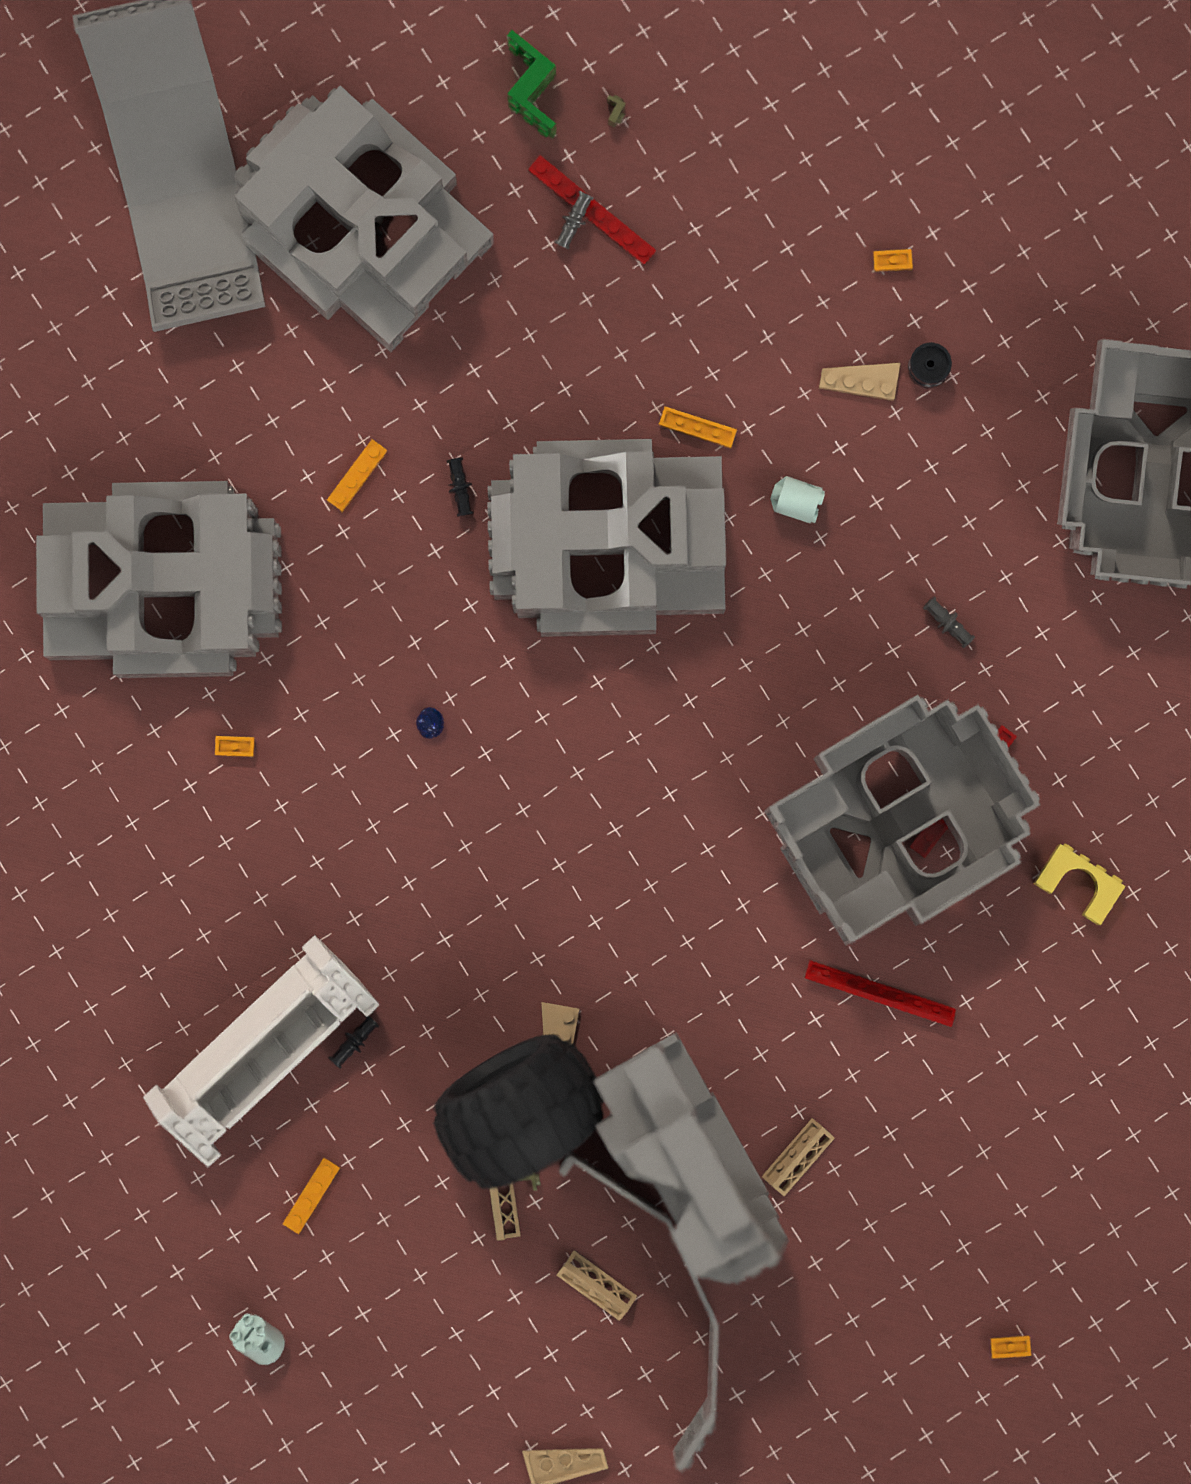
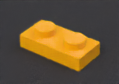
M911 249L873 251L874 272L911 270L913 268Z
M216 736L215 756L254 757L255 738Z
M1029 1335L990 1338L992 1359L1031 1356Z

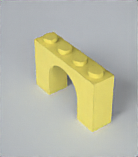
M1065 843L1064 845H1057L1033 884L1051 894L1065 873L1072 869L1085 871L1094 881L1095 892L1082 916L1096 925H1101L1125 888V885L1122 884L1123 880L1115 875L1109 876L1105 873L1107 870L1098 864L1096 866L1089 863L1090 859L1083 854L1078 856L1073 852L1074 849Z

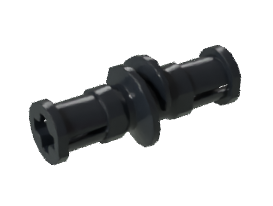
M463 457L446 460L449 463L452 484L448 485L453 487L449 490V493H455L454 498L458 508L457 517L474 514V511L471 510L470 495L467 487L471 486L472 483L465 480L466 475L462 464Z
M365 1016L366 1019L359 1027H356L352 1034L346 1032L345 1037L347 1040L339 1046V1049L332 1056L328 1057L340 1070L342 1064L354 1054L355 1050L361 1053L359 1046L365 1047L362 1042L366 1041L375 1028L380 1027L370 1016Z

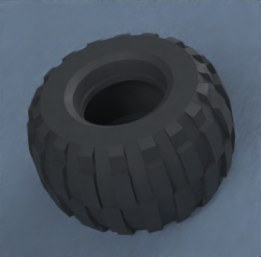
M540 1035L520 1042L492 1056L451 1084L435 1103L436 1117L433 1124L438 1140L454 1168L466 1181L471 1182L474 1180L480 1188L491 1189L507 1186L525 1179L550 1166L577 1148L597 1129L596 1125L604 1118L601 1104L605 1100L594 1082L597 1079L585 1056L574 1044L563 1041L559 1035Z

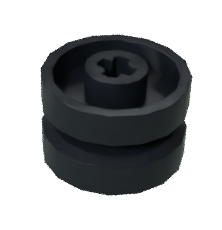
M929 342L920 345L909 359L908 373L910 378L922 388L929 389L941 385L951 371V355L945 347L938 343Z

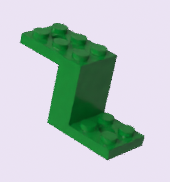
M511 30L507 35L508 50L513 55L522 57L524 59L523 62L529 68L507 93L508 107L517 114L519 112L524 116V121L530 126L535 125L542 136H548L552 139L557 134L556 123L536 108L533 103L556 77V65Z

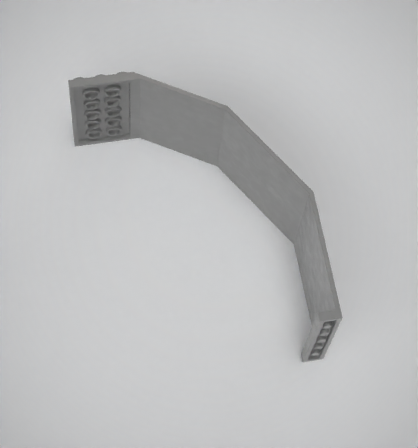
M140 0L73 15L76 34L79 35L102 105L127 200L146 286L153 332L266 307L256 255L244 244L242 238V231L249 223L241 216L235 199V191L238 189L234 178L236 176V167L213 75L191 0Z

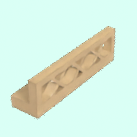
M812 1118L762 1175V1178L785 1196L834 1140V1137ZM825 1134L827 1137L822 1143H819V1139ZM813 1150L812 1155L806 1158V1154ZM800 1165L799 1170L793 1173L794 1168ZM787 1180V1184L781 1189L779 1187L780 1184Z
M513 1184L509 1185L510 1191L506 1197L499 1193L498 1188L490 1189L497 1241L521 1236ZM510 1194H511V1201L507 1199ZM499 1196L504 1199V1200L501 1202V1204H500V1198H499ZM505 1200L513 1208L509 1216L501 1212V1206ZM512 1214L514 1215V1221L510 1218ZM502 1215H503L505 1218H507V1219L504 1221V1223H503ZM508 1220L515 1224L516 1233H504V1225Z
M576 1251L572 1252L557 1274L559 1278L619 1321L627 1313L637 1297ZM573 1258L580 1263L581 1268H576L571 1264ZM588 1272L595 1273L597 1279L590 1278ZM603 1283L610 1284L613 1291L605 1289ZM624 1294L630 1299L627 1304L623 1302L619 1295Z

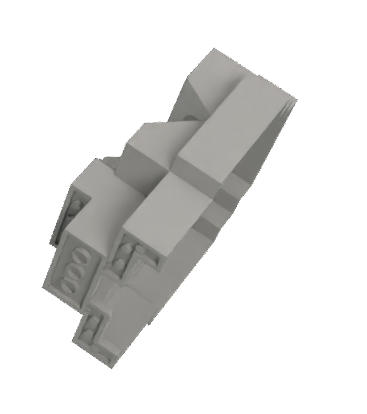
M339 86L337 89L334 88L327 96L328 99L324 103L312 95L301 104L298 103L295 107H290L282 121L278 120L273 125V130L269 134L266 133L259 141L260 144L256 148L252 147L247 152V164L244 167L241 166L235 172L236 176L234 177L238 187L235 191V199L240 214L250 223L243 229L242 238L244 244L323 317L329 320L342 307L386 349L392 352L404 339L403 334L429 308L428 303L451 278L456 279L478 255L482 257L494 244V234L449 194L457 185L456 174L374 99H371L369 102L366 101L361 105L343 87ZM370 150L383 152L402 171L399 180L383 197L367 188L348 170L363 153ZM316 202L349 231L334 248L324 253H315L299 244L294 237L295 225ZM412 215L416 222L382 258H378L376 256L375 218L378 216Z
M1105 339L1097 341L1090 409H1070L1057 524L1062 525V529L1071 530L1069 548L1074 549L1073 553L1092 555L1090 574L1095 575V579L1109 581L1110 577H1112L1111 580L1127 583L1131 579L1133 583L1146 585L1150 581V584L1166 587L1169 583V586L1186 589L1187 585H1191V507L1177 505L1183 452L1191 453V350L1163 348L1154 345L1124 343L1122 341ZM1134 402L1183 406L1187 408V412L1161 434L1154 436L1133 410ZM1112 445L1136 447V468L1132 501L1105 497L1096 488L1097 464L1100 454Z
M652 439L537 441V447H533V454H513V460H509L510 480H491V486H488V498L491 502H487L489 519H492V521H488L489 538H492V540H488V551L490 557H492V559H489L490 576H493V581H490V594L494 595L495 600L512 599L513 611L517 613L518 618H537V632H541V637L656 634V615L724 614L726 545L722 456L653 458ZM583 473L611 474L621 484L623 508L569 511L570 483L573 478ZM661 500H670V554H665L638 528V524ZM624 554V581L616 592L603 597L586 599L574 590L570 578V556Z
M228 481L112 483V496H106V502L43 503V536H36L37 614L43 617V656L49 660L113 659V675L118 678L233 676V671L237 670V663L233 657H256V652H259V640L257 638L279 637V633L282 632V621L279 619V614L282 613V602L278 600V595L282 594V584L278 581V576L282 574V567L278 561V557H281V545L278 542V538H281V526H279V523L274 518L258 519V508H256L252 499L247 494H235V489H233V486ZM186 515L190 517L194 526V552H144L145 526L156 516ZM89 545L99 546L121 568V573L94 600L89 599ZM144 597H194L195 618L190 635L184 640L160 639L149 635L144 624Z
M917 695L818 754L814 761L823 775L764 811L784 844L780 847V850L819 914L824 912L827 914L845 945L856 941L905 910L915 926L922 924L1021 863L1019 852L1011 846L1031 834L1029 832V824L1025 819L1022 820L1021 816L1038 807L1040 799L1034 790L1031 791L1028 786V778L1025 774L1020 773L1018 762L1014 757L1011 758L1007 752L1009 750L1007 744L999 739L997 735L999 732L993 723L990 724L987 719L988 714L983 707L980 708L979 704L958 716V709L953 702L950 703L949 700H946L928 711V704L925 699ZM890 751H896L906 758L922 785L880 809L867 787L865 772L872 762ZM943 818L959 845L960 858L957 862L938 873H925L919 870L913 863L902 842ZM831 828L870 837L871 843L864 873L861 878L855 875L830 834Z
M677 1032L594 1080L612 1113L596 1125L613 1158L626 1172L627 1176L655 1184L677 1224L671 1236L695 1279L700 1276L702 1279L707 1277L727 1284L732 1282L738 1284L749 1275L751 1278L757 1276L766 1266L771 1268L777 1265L789 1242L778 1221L779 1215L768 1197L769 1192L717 1098L713 1092L710 1093Z

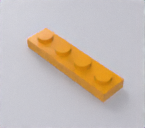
M665 406L659 422V426L730 449L737 429Z
M372 439L328 497L327 501L343 512L388 452L387 449Z
M325 1157L322 1159L284 1220V1226L300 1234L338 1173L339 1166Z

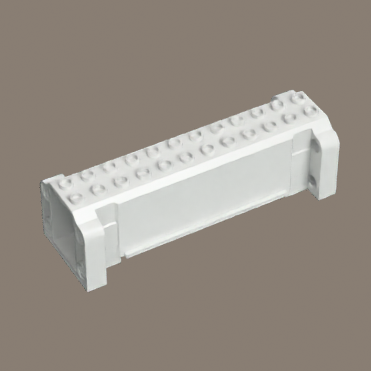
M315 935L302 947L307 954L194 1058L164 1089L155 1085L143 1097L158 1122L207 1167L221 1156L214 1142L227 1131L225 1128L228 1127L230 1129L341 1024L339 1020L342 1022L356 1008L368 1017L380 1005L351 970Z

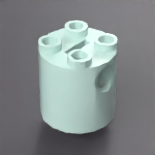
M785 476L775 484L770 499L774 512L811 524V522H816L819 513L817 505H822L825 491L821 487Z
M244 1315L230 1333V1339L234 1347L260 1365H268L275 1362L284 1350L285 1341L283 1334L256 1315Z

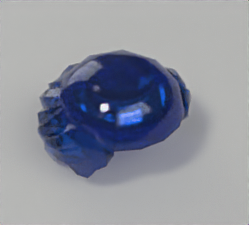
M427 707L423 709L416 719L417 729L424 738L431 739L437 737L444 729L443 715L435 708Z

